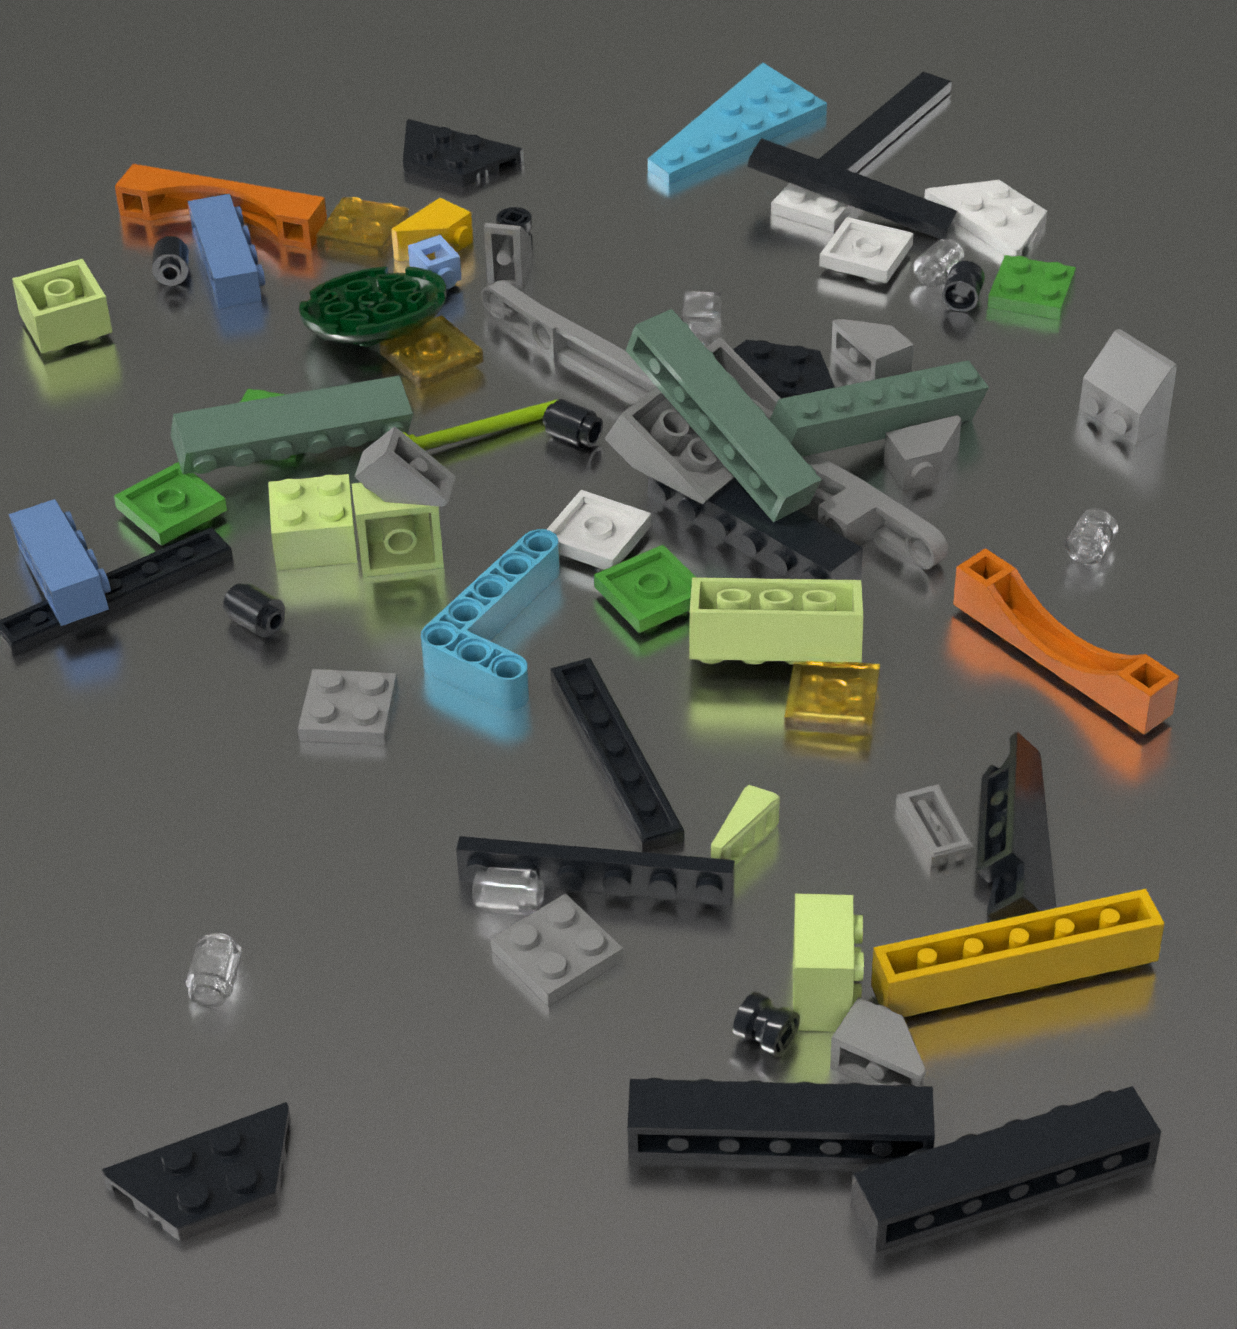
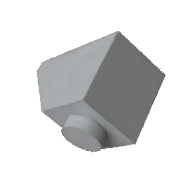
M485 223L484 238L488 286L499 280H504L518 290L523 291L532 268L531 236L521 226Z
M846 319L833 321L832 352L864 381L912 372L913 344L892 325Z
M958 415L886 432L884 464L902 491L940 482L959 451L961 418Z
M395 426L363 451L354 476L366 489L375 493L385 502L441 507L449 502L456 478L453 473Z
M858 997L832 1036L830 1068L867 1085L911 1084L914 1086H924L926 1069L903 1016L891 1011L886 1006L876 1005Z

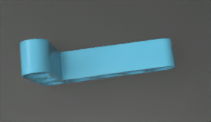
M536 529L526 533L422 629L421 647L423 668L426 673L505 711L517 710L527 704L529 701V682L526 660L522 656L491 642V640L558 577L560 573L559 544L555 533L546 529Z

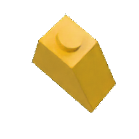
M438 198L391 229L394 259L409 261L408 245L437 235H441L458 253L473 243L471 212L442 198ZM435 252L427 254L426 257L428 259H435Z

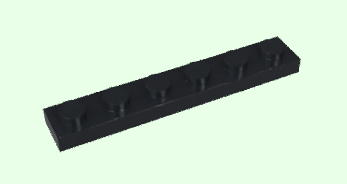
M459 836L456 848L459 881L557 889L571 892L602 893L616 896L647 897L661 900L703 902L707 904H733L735 860Z

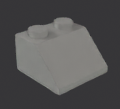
M1118 329L1113 332L1083 377L1079 409L1137 445L1168 427L1177 364L1123 330Z

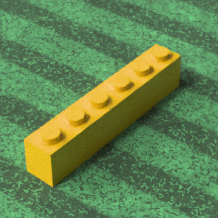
M1141 889L873 947L871 987L879 1005L886 1006L903 1017L1156 962L1159 958L1165 923L1147 890Z

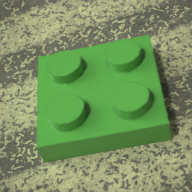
M1005 255L988 295L987 308L1060 320L1075 280L1076 267L1066 266L1059 262L1031 260L1024 256Z
M179 462L114 495L116 508L161 546L227 511L225 498L195 473L183 474Z
M662 544L594 574V587L638 633H641L690 611L692 577H697Z

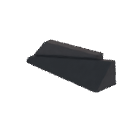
M1018 731L1009 738L1010 755L1000 768L990 765L981 780L977 873L988 883L993 880L987 909V917L992 921L1057 908L1041 754Z

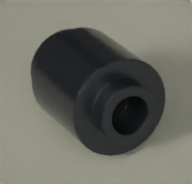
M163 237L153 248V276L164 285L170 286L182 283L188 275V247L178 237Z
M558 399L554 404H550L543 416V424L548 435L578 447H584L585 445L588 447L594 446L603 430V420L597 417L595 411L564 399Z
M236 584L225 595L223 608L228 613V617L254 634L263 638L269 637L283 626L285 621L284 603L253 584Z

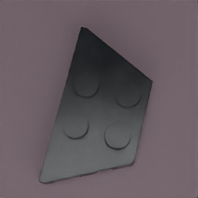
M411 119L406 121L403 151L404 172L465 187L477 182L482 177H489L498 173L499 164L512 161L517 165L524 160L523 148L481 138L474 134L469 135L457 132L448 127H438Z
M748 339L733 349L781 399L835 388L820 350Z
M285 1102L103 1168L101 1170L106 1187L112 1191L118 1189L133 1200L134 1207L148 1218L160 1221L163 1229L179 1241L278 1205L281 1187L280 1171L284 1168L286 1155V1132L291 1122L289 1106Z

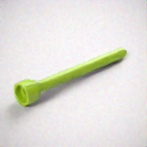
M557 400L415 437L414 434L407 435L406 432L402 433L426 451L541 420L546 408Z

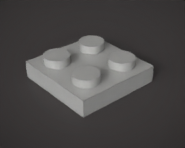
M312 669L298 725L299 741L385 745L398 688L397 673Z
M566 893L491 938L492 951L548 1007L624 961L623 947Z

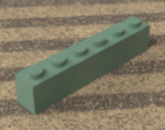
M669 309L636 324L625 351L769 518L776 522L810 504L822 479L673 309Z
M967 360L778 399L770 421L781 434L787 437L790 444L801 457L814 453L817 454L885 439L886 432L956 415L961 418V422L972 420L989 387L971 362Z
M399 375L175 413L172 420L171 439L182 473L196 472L198 474H205L214 469L228 466L244 467L257 461L268 459L283 460L291 455L307 452L318 454L330 448L341 446L357 447L366 442L378 440L394 426L408 435L413 411Z

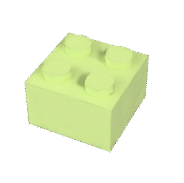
M83 259L12 278L19 314L41 353L57 351L65 346L82 341L95 340L100 336L112 333L106 296Z
M349 474L268 482L271 536L276 571L358 563Z
M362 483L352 484L363 577L444 568L439 506L385 502L375 493L366 489Z
M795 894L793 1011L800 1015L798 1031L835 1032L858 997L862 998V984L854 983V981H863L864 952H861V947H854V944H862L863 915H854L853 895Z

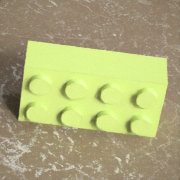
M692 577L689 659H699L701 662L708 664L720 663L723 660H742L747 664L785 661L791 665H804L809 661L828 662L835 666L862 662L863 601L861 580Z

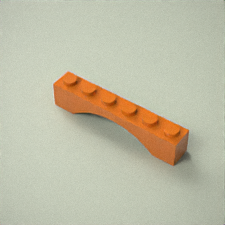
M132 164L115 185L119 214L121 216L153 221L167 217L190 215L188 201L230 194L234 207H241L244 222L256 226L271 235L278 244L312 250L328 227L325 197L138 164Z
M986 548L956 567L953 605L1142 734H1146L1173 714L1179 682L1177 674L1147 654L1126 655L1113 653L1096 647L1076 636L1042 606L1015 567Z

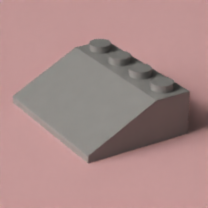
M719 337L707 349L714 354L716 360L732 378L737 380L744 392L764 411L766 417L770 420L777 401L781 398ZM657 387L624 411L604 438L631 467L701 504L708 501L735 478Z

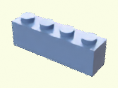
M230 194L188 201L192 231L218 309L261 301L260 286H265L262 265L258 264L254 244L251 245L248 226L244 225L241 207H234Z
M56 499L9 514L18 547L61 626L109 610L105 593L111 592L108 578L104 569H99L92 549L87 548L81 530L76 529L70 511L63 513Z

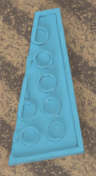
M761 63L648 158V171L668 185L673 184L757 146L761 138L769 141L827 114V103L765 63Z

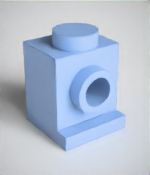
M441 235L408 245L410 267L423 268L438 274L443 278L446 289L452 288L457 281L462 280L460 255ZM435 252V260L430 261L426 255Z

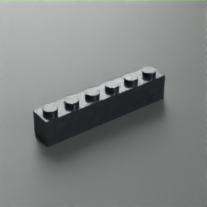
M648 476V497L787 579L861 580L863 547L798 510L773 522L736 478L704 504H701Z
M630 1079L627 1122L628 1158L883 1164L909 1156L918 1149L934 1148L933 1086H914L911 1084L865 1085L862 1083L821 1084L808 1081L781 1083L759 1080L740 1082L713 1081L710 1079Z
M1133 1086L1118 1091H1105L1092 1099L1070 1106L1060 1105L1047 1113L1025 1120L1015 1119L1007 1122L1002 1127L980 1134H967L954 1142L932 1149H918L909 1156L887 1163L870 1164L861 1171L853 1173L851 1205L874 1251L878 1252L1156 1163L1161 1130Z

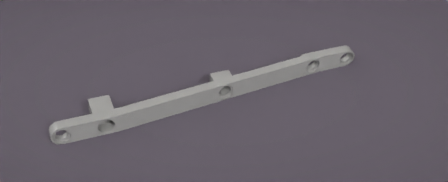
M499 280L483 289L482 301L489 315L551 358L555 359L558 357L635 401L640 400L656 387L624 349L546 308L508 282ZM815 453L802 457L822 479L812 498L813 501L820 504L818 505V522L859 546L876 538L922 569H930L947 557L948 544L943 534L935 526L864 480Z

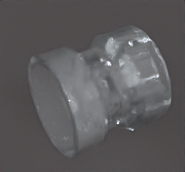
M1096 508L1084 511L1076 522V527L1072 529L1065 540L1067 553L1072 559L1084 565L1099 563L1118 533L1116 520L1112 515L1101 509Z

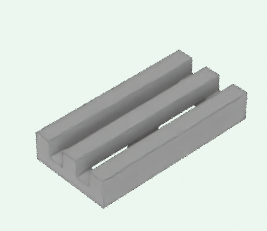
M939 784L897 795L896 807L930 868L939 866L941 859H945L947 864L956 862V857L962 854L964 859L973 857L974 845ZM925 799H931L955 843H949L940 827L939 820L935 813L931 811ZM912 802L914 803L915 807L917 808L919 814L921 815V817H922L924 823L926 824V826H927L929 832L931 833V835H932L933 839L935 840V842H936V844H937L938 847H936L935 843L933 842V840H932L930 834L928 833V831H927L925 825L923 824L921 818L919 817V815H918L916 809L914 808Z

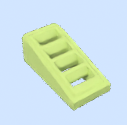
M751 785L745 787L711 844V858L735 860L736 865L763 841L779 823V795Z

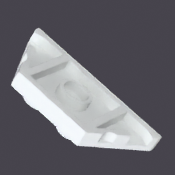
M1000 180L933 187L925 190L924 199L957 210L955 223L1003 255L1022 256V250L1025 245H1031L1035 239V233L1039 232L1046 223L1047 211Z

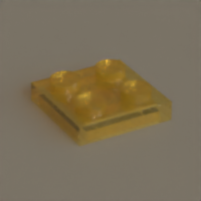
M343 197L316 234L317 247L383 258L393 244L391 229L409 218L408 208L394 206L391 203L365 201L357 197Z
M443 315L433 318L425 326L408 335L379 343L380 354L420 390L433 386L442 380L465 372L484 362L483 350Z
M794 662L784 715V730L872 736L880 680V664Z

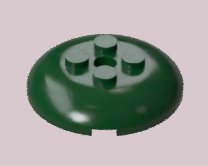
M387 266L359 270L335 277L313 288L309 292L310 299L308 301H301L299 304L300 317L308 330L326 340L343 344H359L363 347L373 346L380 342L408 335L430 322L445 303L447 296L446 285L443 278L438 274L423 268L407 266L405 269L406 273H389Z

